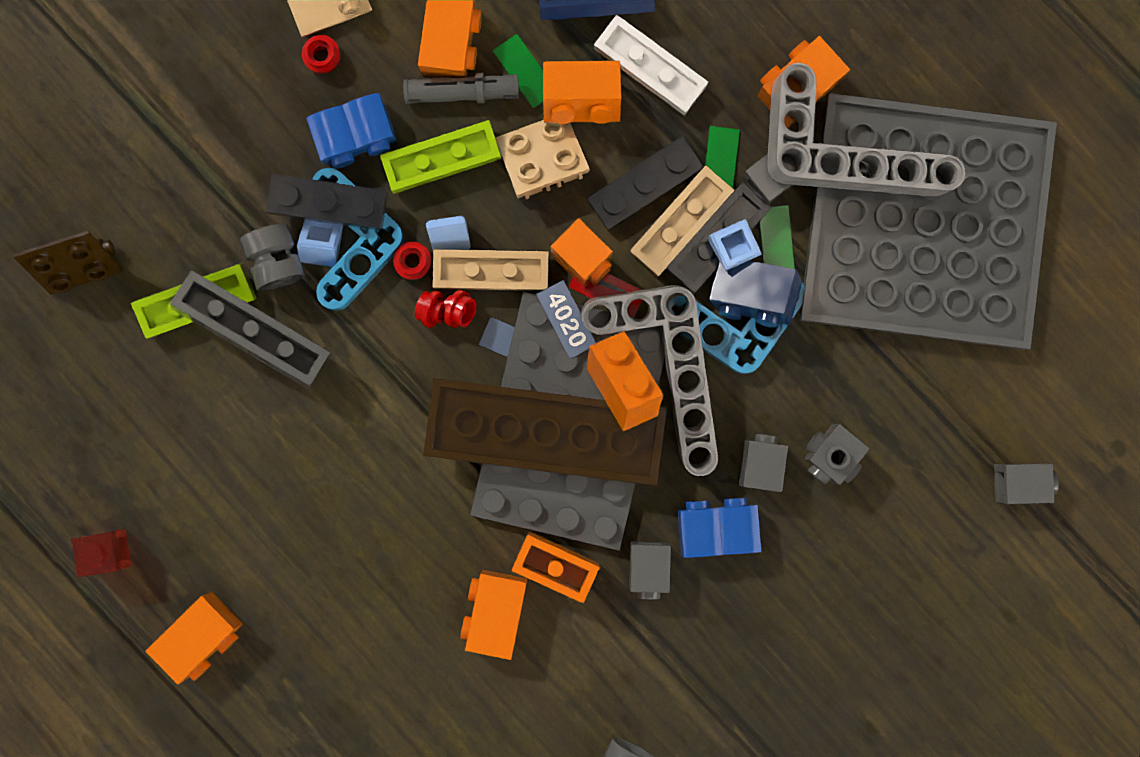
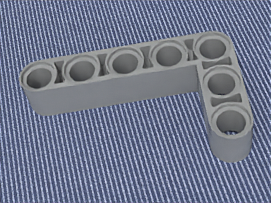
M793 63L773 82L767 168L771 178L776 182L790 185L932 197L952 191L963 183L965 167L957 157L951 155L813 143L817 83L814 71L806 64ZM787 78H794L800 83L801 93L792 92L788 88ZM785 116L796 119L799 125L798 132H791L786 128L784 123ZM784 154L794 158L797 166L795 172L784 168L782 164V156ZM821 158H827L833 163V175L826 174L822 170ZM860 161L870 165L872 169L871 178H866L861 174L859 170ZM899 164L905 166L909 171L908 182L901 179L898 175L897 169ZM937 168L942 169L946 174L947 181L945 185L936 178Z
M670 285L589 299L581 310V318L584 326L594 334H609L660 326L681 462L695 476L710 474L718 463V453L694 295L681 286ZM674 293H682L686 300L684 310L678 314L669 313L666 307L668 297ZM635 299H643L648 306L646 316L640 320L629 318L627 313L629 303ZM597 305L606 306L610 312L608 322L601 326L591 324L588 319L589 311ZM680 332H688L691 336L690 347L683 352L674 351L672 347L674 336ZM687 370L694 371L697 375L696 384L688 390L679 388L677 384L679 375ZM691 409L701 410L702 420L697 426L687 427L684 425L683 417L687 411ZM694 448H706L708 456L703 463L692 464L689 462V454Z

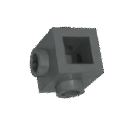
M832 424L824 434L819 431L808 442L805 449L809 453L803 460L811 465L807 471L822 484L826 485L830 481L832 484L841 485L843 481L846 483L851 482L860 472L862 465L859 462L869 451V448L842 425ZM833 452H835L836 454V460L834 462H832L831 455Z

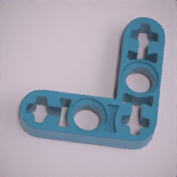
M334 168L321 169L312 179L324 181L327 178L329 181H333L337 178L336 183L355 186L341 172ZM386 213L383 230L389 231L391 228L395 230L392 233V237L395 239L394 243L389 245L385 242L377 249L380 254H383L378 260L364 246L367 242L373 248L378 244L381 239L377 234L379 230L349 226L360 238L319 282L316 295L321 305L335 311L345 309L394 257L395 251L404 243L402 229ZM360 254L368 256L371 262L369 271L361 276L353 274L350 268L352 259ZM343 270L347 277L357 282V285L352 288L349 283H346L340 290V293L344 296L342 300L332 299L328 302L327 298L330 294L326 289L329 285L338 287L345 280L338 276Z
M803 283L801 285L793 317L803 304L805 289ZM677 296L670 300L666 305L668 312L675 314L671 310L672 307L675 305L680 308L683 304H686L685 297ZM696 301L698 318L700 313L706 317L699 324L703 350L739 374L755 371L788 326L779 323L771 336H763L756 330L755 318L750 317L742 330L739 331ZM715 324L722 329L723 340L719 345L710 346L703 340L702 332L707 325ZM688 332L679 333L691 341V336ZM748 332L754 340L764 343L766 346L763 350L759 345L754 347L750 353V357L754 360L752 365L745 363L739 366L736 363L739 357L735 354L736 349L742 351L750 344L752 340L744 338Z

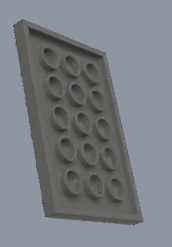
M523 292L501 387L605 400L586 369L589 349L570 359L537 295ZM577 305V307H578V309H579V311H580V313H581V310H582L583 306H582V305ZM594 308L588 314L589 322L595 326L604 325L610 317V312ZM629 317V318H631V319H633V320H640V319H637V318ZM660 326L625 331L658 385L665 358ZM591 332L596 343L621 333L594 334ZM482 463L470 515L620 551L635 483Z

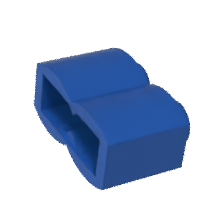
M379 93L363 96L344 105L325 109L306 117L321 162L325 165L332 164L334 169L354 163V157L361 153L368 152L369 156H376L388 152L391 149L390 144L397 141L384 100Z
M747 498L724 499L725 506L709 507V500L686 502V509L677 510L681 556L690 558L761 552L758 505H748Z

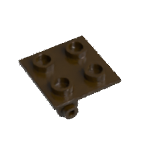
M89 230L13 254V258L50 295L69 291L73 287L88 282L104 280L110 275L122 272V268L111 257V255L115 254V248L111 240L96 239Z

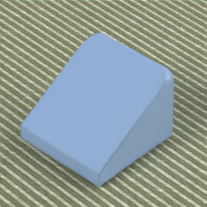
M463 216L431 220L426 223L433 252L434 249H470L468 225Z
M305 219L297 243L300 262L333 267L338 262L343 225Z
M746 219L710 234L708 237V241L725 271L761 255V251Z

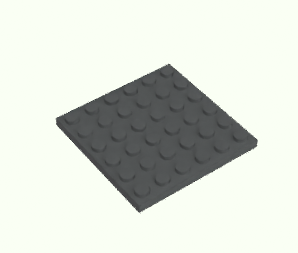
M829 93L826 97L821 144L951 155L957 157L964 165L965 178L958 188L934 197L815 187L803 283L805 289L803 304L800 307L799 321L1020 350L1031 349L1057 122ZM821 158L822 170L826 174L833 175V163L827 158ZM860 161L859 170L861 174L866 178H871L872 169L870 165ZM899 164L897 169L898 175L901 179L908 182L909 171L905 166ZM937 168L936 178L945 185L947 181L946 174L942 169Z

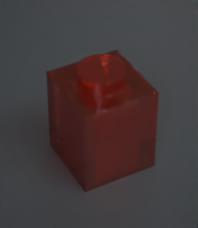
M125 529L71 539L77 578L117 571L131 566Z

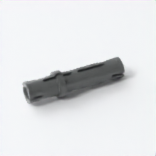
M476 73L474 77L404 79L405 104L461 100H477V103H486V100L519 99L518 74L484 76V73Z

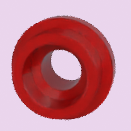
M316 35L308 39L304 44L302 59L307 68L312 72L325 74L334 70L338 65L340 49L332 38L325 35ZM320 50L328 51V57L324 61L316 60V54Z
M406 242L395 251L393 264L400 276L408 280H417L429 272L432 258L428 249L421 243ZM410 255L419 256L420 262L415 268H409L406 264V260Z
M458 290L453 295L447 297L442 309L446 325L453 328L459 326L464 328L471 323L476 313L477 304L468 292Z
M425 291L419 297L415 308V319L421 321L424 327L431 329L437 323L440 324L444 320L442 312L445 302L444 294L439 291H433L432 293Z

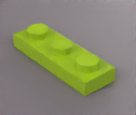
M489 120L380 155L393 194L501 159Z
M243 263L203 276L246 303L256 299ZM181 285L131 303L146 339L193 322L172 310L170 302Z

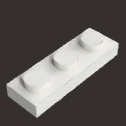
M618 15L614 17L594 44V50L609 61H620V69L684 116L708 85L707 80Z

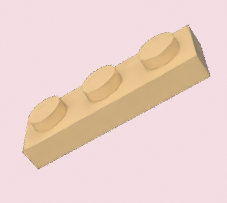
M705 165L629 253L658 278L687 243L731 196L734 189Z
M434 249L433 288L543 291L548 288L549 252Z

